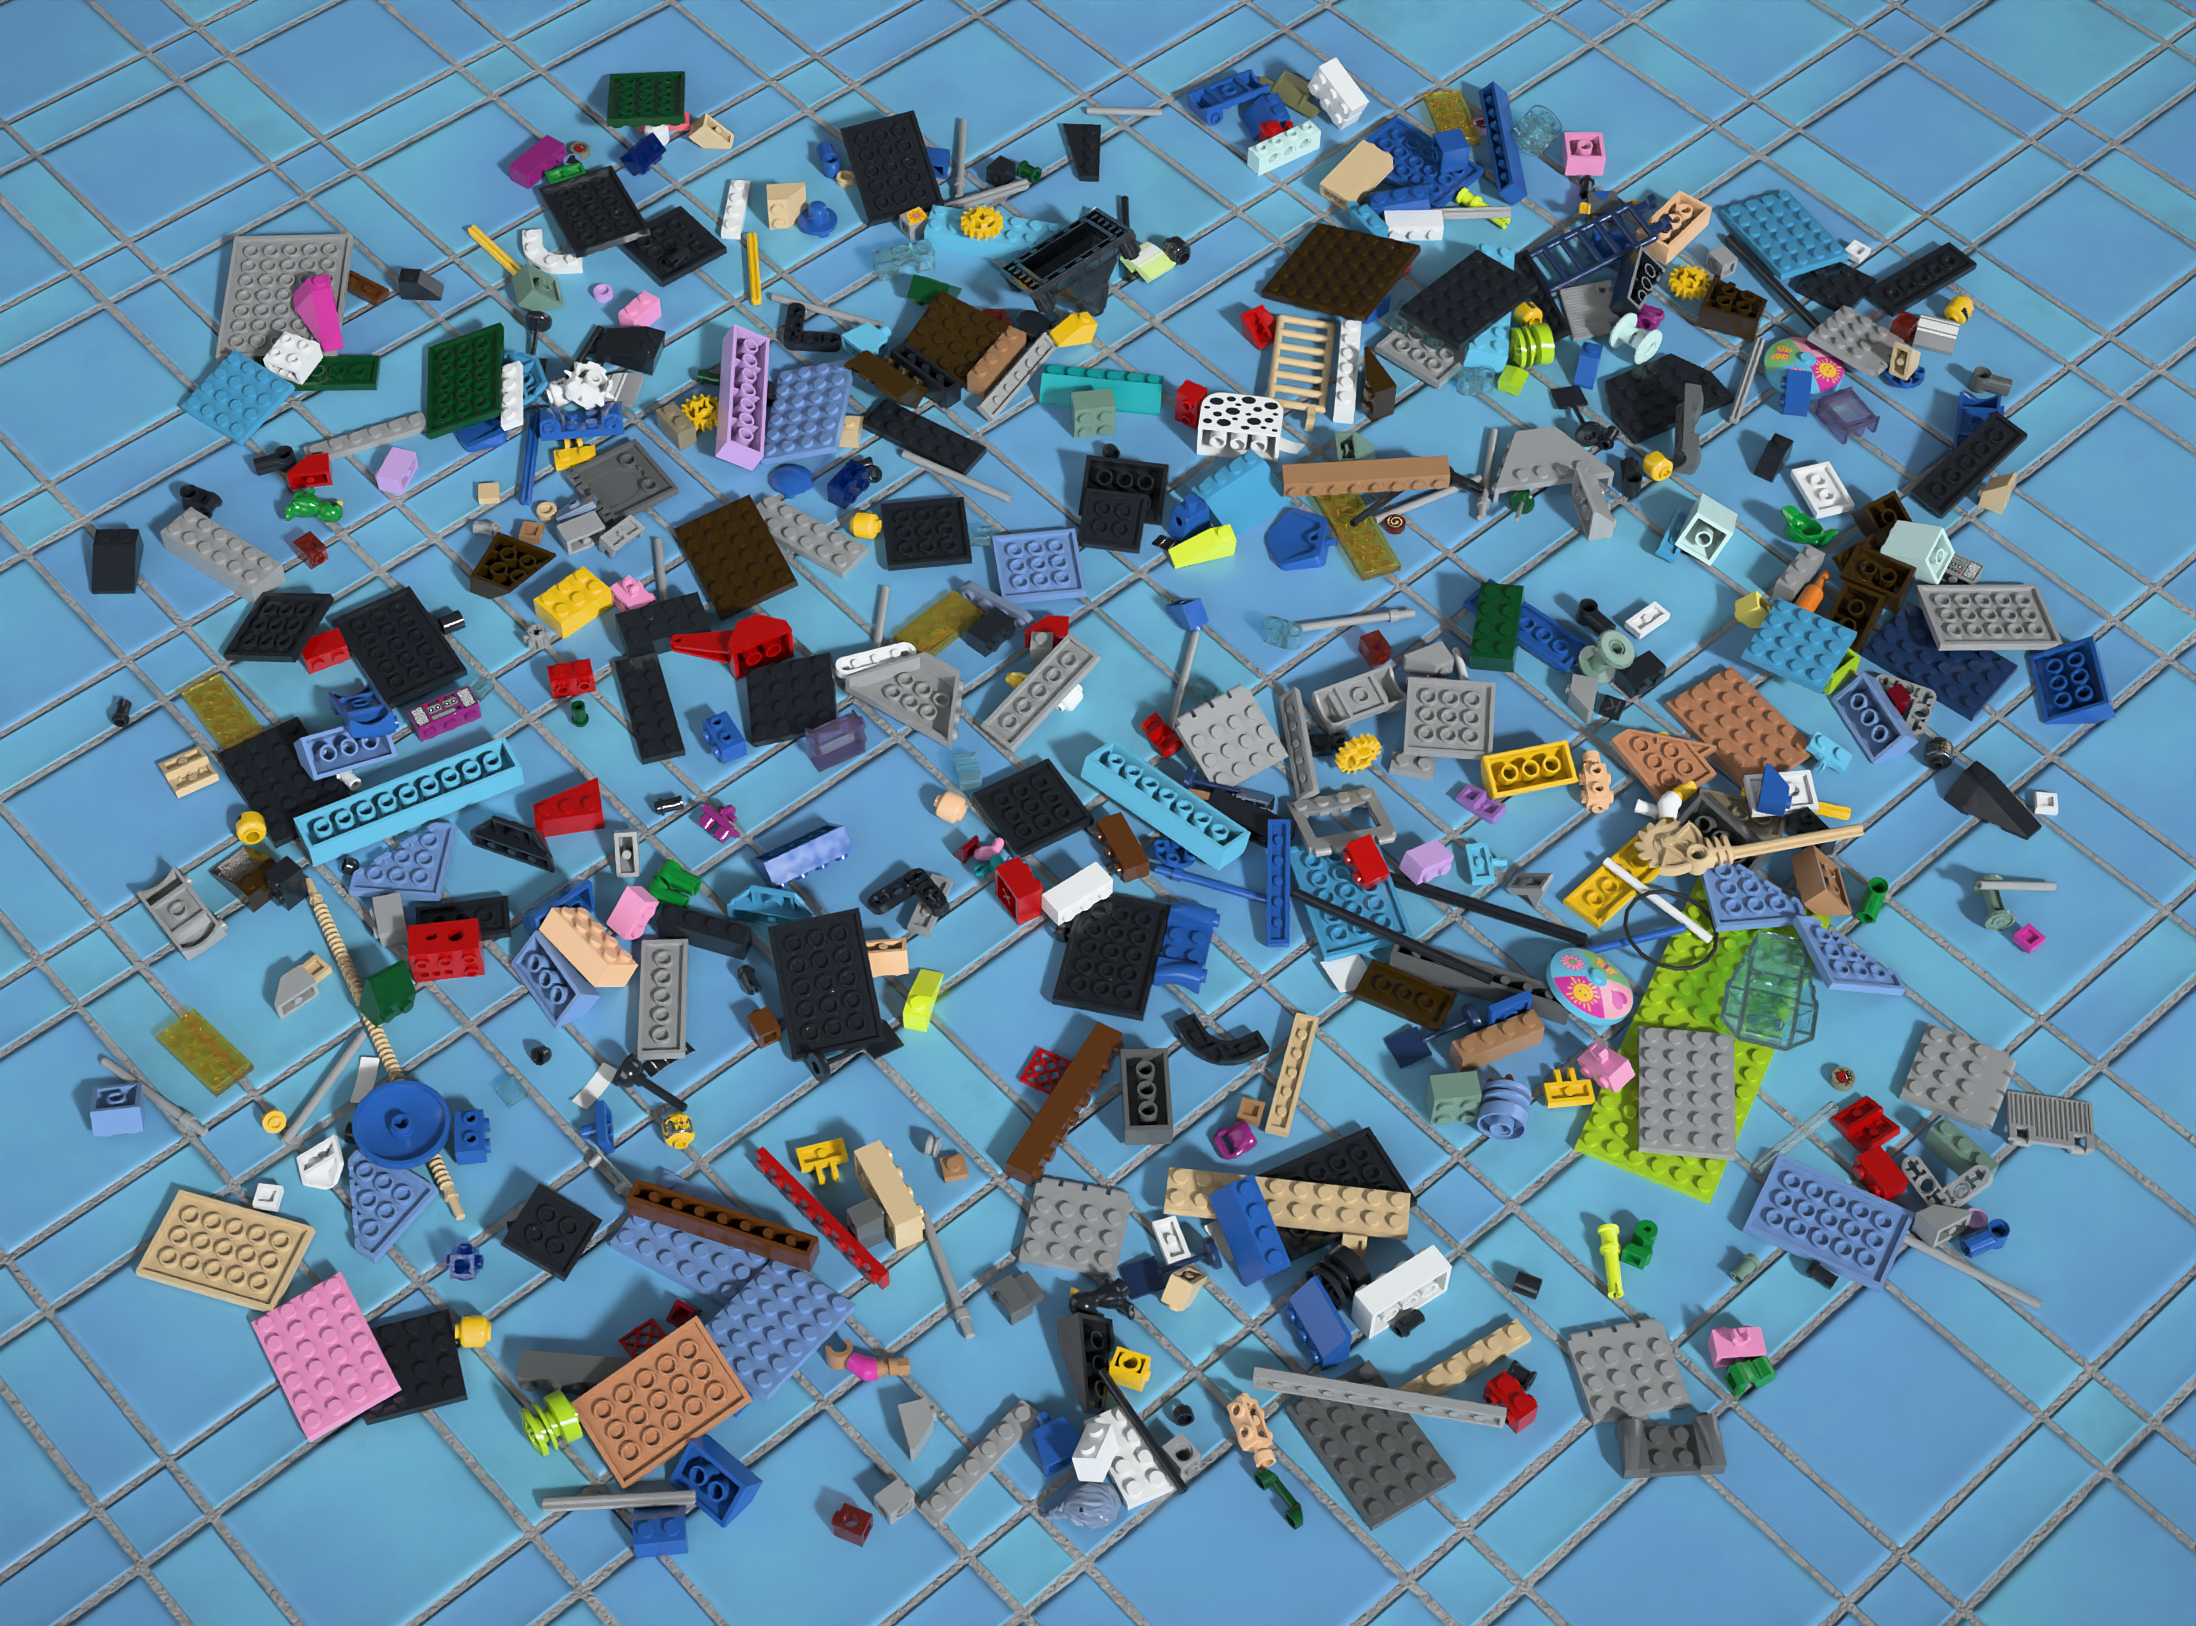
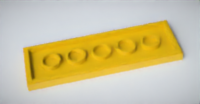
M1644 827L1641 831L1646 833V827ZM1636 834L1610 859L1647 886L1660 874L1661 867L1650 868V861L1638 858V855L1642 852L1634 846L1635 842H1641L1638 834ZM1602 865L1565 897L1563 904L1598 930L1632 900L1639 891Z

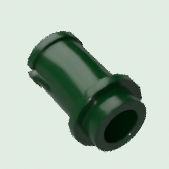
M706 369L699 370L697 382H700L702 385L707 383L720 387L721 374L709 372Z
M580 700L574 701L571 704L573 713L571 720L575 726L584 727L589 721V716L585 711V703Z

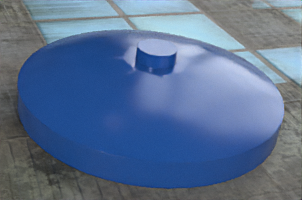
M410 1080L393 1081L373 1089L360 1101L352 1120L354 1141L361 1154L375 1165L395 1170L414 1168L430 1161L445 1146L451 1130L450 1113L443 1097L430 1086Z

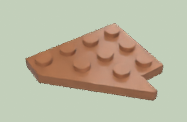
M1629 728L1610 741L1611 746L1657 802H1659L1664 793L1672 791L1680 784L1685 785L1692 780L1696 787L1699 788L1717 774L1705 760L1707 756L1716 751V745Z

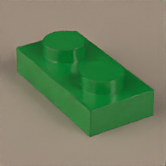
M582 162L546 171L545 178L550 185L587 172Z

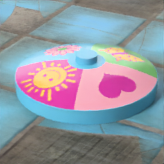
M1790 337L1774 343L1765 354L1763 372L1768 382L1775 389L1784 394V389L1781 388L1782 376H1786L1788 369L1812 372L1810 399L1826 397L1838 389L1844 375V363L1842 360L1808 341V337Z
M1567 948L1557 952L1547 966L1546 978L1550 990L1556 999L1575 1016L1593 1024L1607 1026L1621 1022L1630 1012L1633 1006L1631 987L1624 975L1602 956L1585 949Z

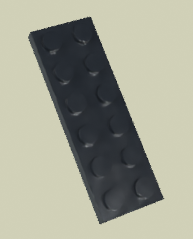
M1948 242L1868 288L1865 296L1893 318L1976 269L1977 263Z
M886 398L862 423V429L965 476L987 453V447Z
M1995 411L1910 491V495L1940 519L1944 518L2027 439L2028 434L1998 411Z
M657 652L614 661L642 765L685 756L684 744Z

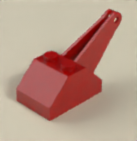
M755 614L738 621L734 630L675 634L670 638L671 649L674 652L729 664L730 672L736 681L746 677L747 669L780 663L794 657L792 628L788 622L783 619Z

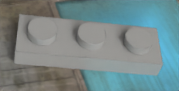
M931 874L930 878L947 898L953 886V879ZM926 890L923 895H929L933 890ZM920 900L907 926L908 931L930 937L938 917L933 916ZM936 900V901L934 902V904L937 905V906H940L939 903H938L937 900Z

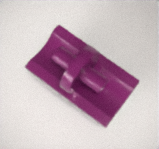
M707 804L701 808L704 814L699 819L698 824L707 832L715 824H718L719 827L712 835L722 844L731 836L736 839L740 835L734 829V826L729 823V821L734 823L737 820L735 816L736 808L733 805L718 806L717 810L720 814L716 813Z

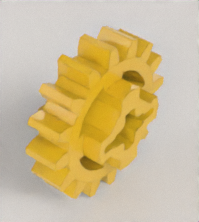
M976 205V209L970 207L969 212H963V216H961V230L964 231V235L970 234V239L977 237V241H980L981 238L988 241V237L994 239L995 234L1000 235V230H1003V216L1000 215L999 210L994 212V207L987 209L986 205L983 208Z
M1687 264L1686 268L1680 265L1679 270L1674 268L1673 273H1670L1668 286L1671 287V292H1676V297L1681 295L1683 300L1686 297H1689L1690 301L1693 300V297L1700 300L1701 296L1705 297L1711 284L1710 274L1704 273L1705 269L1698 270L1697 265L1694 268H1691L1689 264Z
M700 394L698 398L693 395V400L686 399V404L681 405V411L692 421L696 431L701 429L702 432H705L706 428L712 431L713 426L717 427L718 397L711 399V394L707 397Z
M1368 733L1364 737L1363 734H1360L1357 739L1352 737V740L1350 739L1345 742L1344 747L1339 748L1340 753L1335 754L1336 759L1334 761L1342 773L1344 771L1346 774H1349L1351 771L1356 773L1358 769L1362 771L1364 767L1366 768L1371 765L1372 760H1377L1376 755L1381 753L1379 750L1381 745L1374 735L1371 736Z

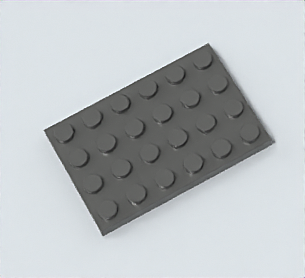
M1370 1360L1336 1378L1345 1379L1352 1383H1370L1376 1387H1389ZM1306 1396L1286 1407L1285 1412L1371 1531L1456 1482L1455 1474L1409 1413Z

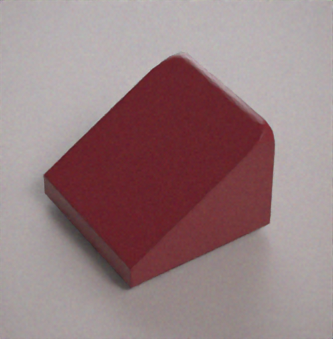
M1899 683L1887 689L1886 692L1900 715H1902L1911 697L1904 686Z
M975 835L967 840L953 853V856L962 863H966L974 856L975 849L979 848V837Z
M676 1298L665 1321L679 1328L696 1315L699 1317L702 1309L684 1299Z

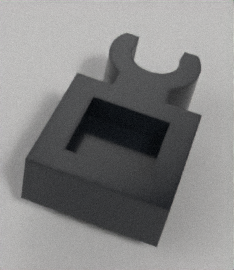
M1329 734L1309 735L1312 756H1331L1332 751L1340 753L1339 748L1344 747L1345 744L1341 745L1338 743H1344V735H1336L1334 738H1329Z

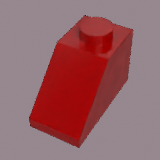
M329 453L307 455L287 472L290 489L333 485Z
M1047 615L1025 630V648H1030L1032 632L1053 633L1054 649L1069 633V616Z

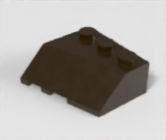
M1715 274L1700 306L1696 325L1754 341L1768 300L1749 290L1742 291L1736 288L1735 283L1731 281L1726 283L1720 280L1721 276Z
M865 350L844 364V367L848 370L859 373V377L873 385L876 384L875 388L896 402L914 409L918 407L929 389L923 385L924 381L916 375H913V377L909 375L910 370L902 365L897 366L894 364L896 360L887 354L883 357Z
M498 532L470 575V592L487 599L509 594L554 559L556 553Z

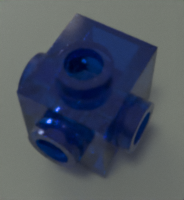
M470 1243L458 1244L447 1255L446 1266L447 1269H450V1279L472 1280L475 1279L480 1269H483V1254H479V1247H472Z

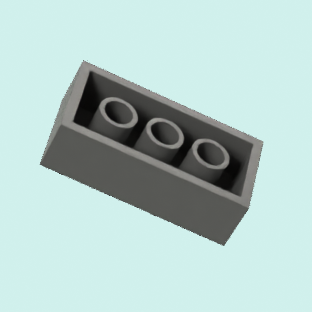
M1168 1048L1120 1049L1124 1145L1172 1144L1173 1117Z

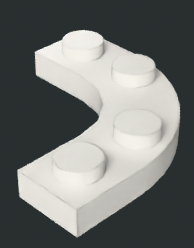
M542 229L522 230L524 255L531 265L534 264L541 271L551 274L583 273L582 257L576 258L574 254L558 255L550 253L543 247Z

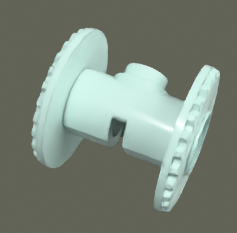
M1627 313L1614 326L1609 337V344L1613 348H1617L1625 342L1636 350L1634 362L1642 365L1656 353L1663 336L1661 331L1657 329L1650 333L1645 329H1637V315L1635 313Z

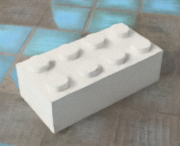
M1434 1245L1427 1249H1420L1413 1258L1408 1261L1403 1260L1399 1262L1392 1271L1380 1274L1374 1282L1369 1285H1362L1355 1291L1351 1319L1365 1336L1371 1339L1393 1325L1397 1319L1404 1318L1414 1309L1422 1307L1446 1292L1452 1266Z

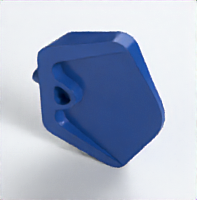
M501 416L455 431L454 434L465 451L476 452L503 445L507 440L508 430L504 431L501 427Z
M1297 508L1289 510L1267 535L1268 547L1278 567L1284 571L1324 566L1329 546H1336L1338 542L1336 537L1331 538L1332 531L1324 516Z

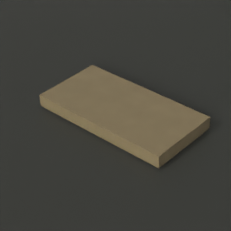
M1699 788L1698 796L1701 793L1710 792L1762 841L1783 836L1786 815L1783 817H1751L1747 797Z

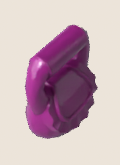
M1644 304L1641 310L1635 313L1637 315L1636 326L1646 331L1657 329L1665 317L1664 311L1660 308Z
M1239 1120L1232 1126L1219 1130L1213 1137L1214 1145L1221 1157L1226 1160L1235 1159L1257 1145L1256 1137L1245 1120ZM1228 1135L1227 1137L1235 1149L1233 1153H1230L1221 1136Z

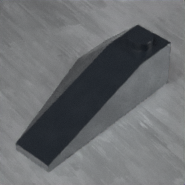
M1977 760L1962 772L1943 799L1960 813L1967 816L1969 813L1975 815L1986 824L1992 822L2001 826L2003 831L2025 840L2030 839L2042 827L1996 774Z
M1079 1312L1057 1319L1058 1343L1081 1408L1084 1413L1096 1415L1104 1413L1108 1389L1097 1373L1102 1368H1106L1109 1372V1353L1114 1350L1112 1319Z

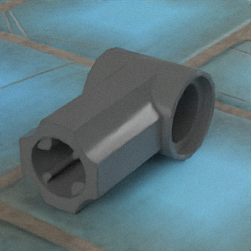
M1980 366L1975 368L1968 387L1975 393L1989 391L2008 396L2012 379L1994 375L1988 368Z

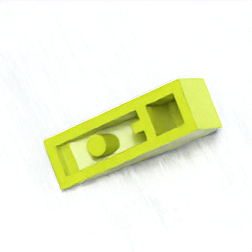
M1230 524L1210 528L1168 549V553L1176 569L1234 555L1237 540Z
M925 969L920 970L908 994L903 1010L904 1028L927 1032L943 979V973Z

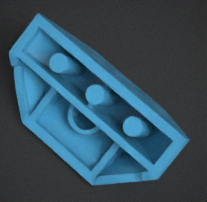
M510 349L504 352V366L516 361H520L523 365L524 409L537 402L549 383L537 356Z
M756 885L748 886L727 902L729 919L768 926L816 917L801 895L795 892Z

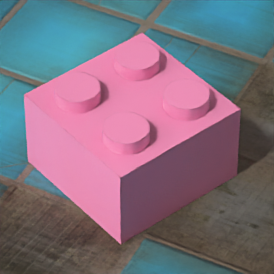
M1564 132L1561 151L1565 175L1603 176L1606 155L1602 132Z

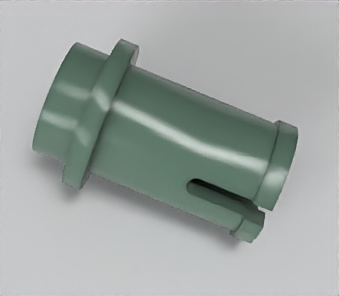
M1752 1253L1743 1255L1741 1263L1730 1273L1731 1278L1738 1284H1743L1752 1271H1757L1760 1261Z

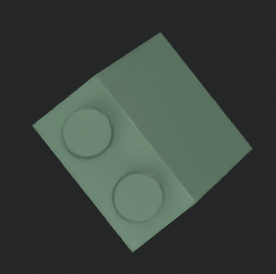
M527 263L512 277L517 305L520 308L528 311L542 312L560 309L564 306L557 278Z

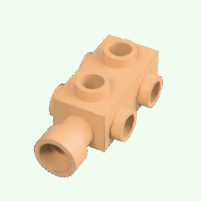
M1590 750L1583 753L1582 772H1578V785H1583V790L1580 792V801L1585 803L1586 810L1602 813L1608 810L1610 803H1613V790H1609L1611 774L1607 772L1606 763H1601L1599 752Z
M1248 1393L1239 1394L1233 1402L1227 1405L1229 1418L1235 1428L1238 1443L1243 1451L1255 1454L1253 1458L1257 1468L1270 1467L1276 1462L1273 1451L1269 1449V1446L1273 1444V1434L1266 1426L1264 1410L1259 1407L1257 1399L1250 1398Z

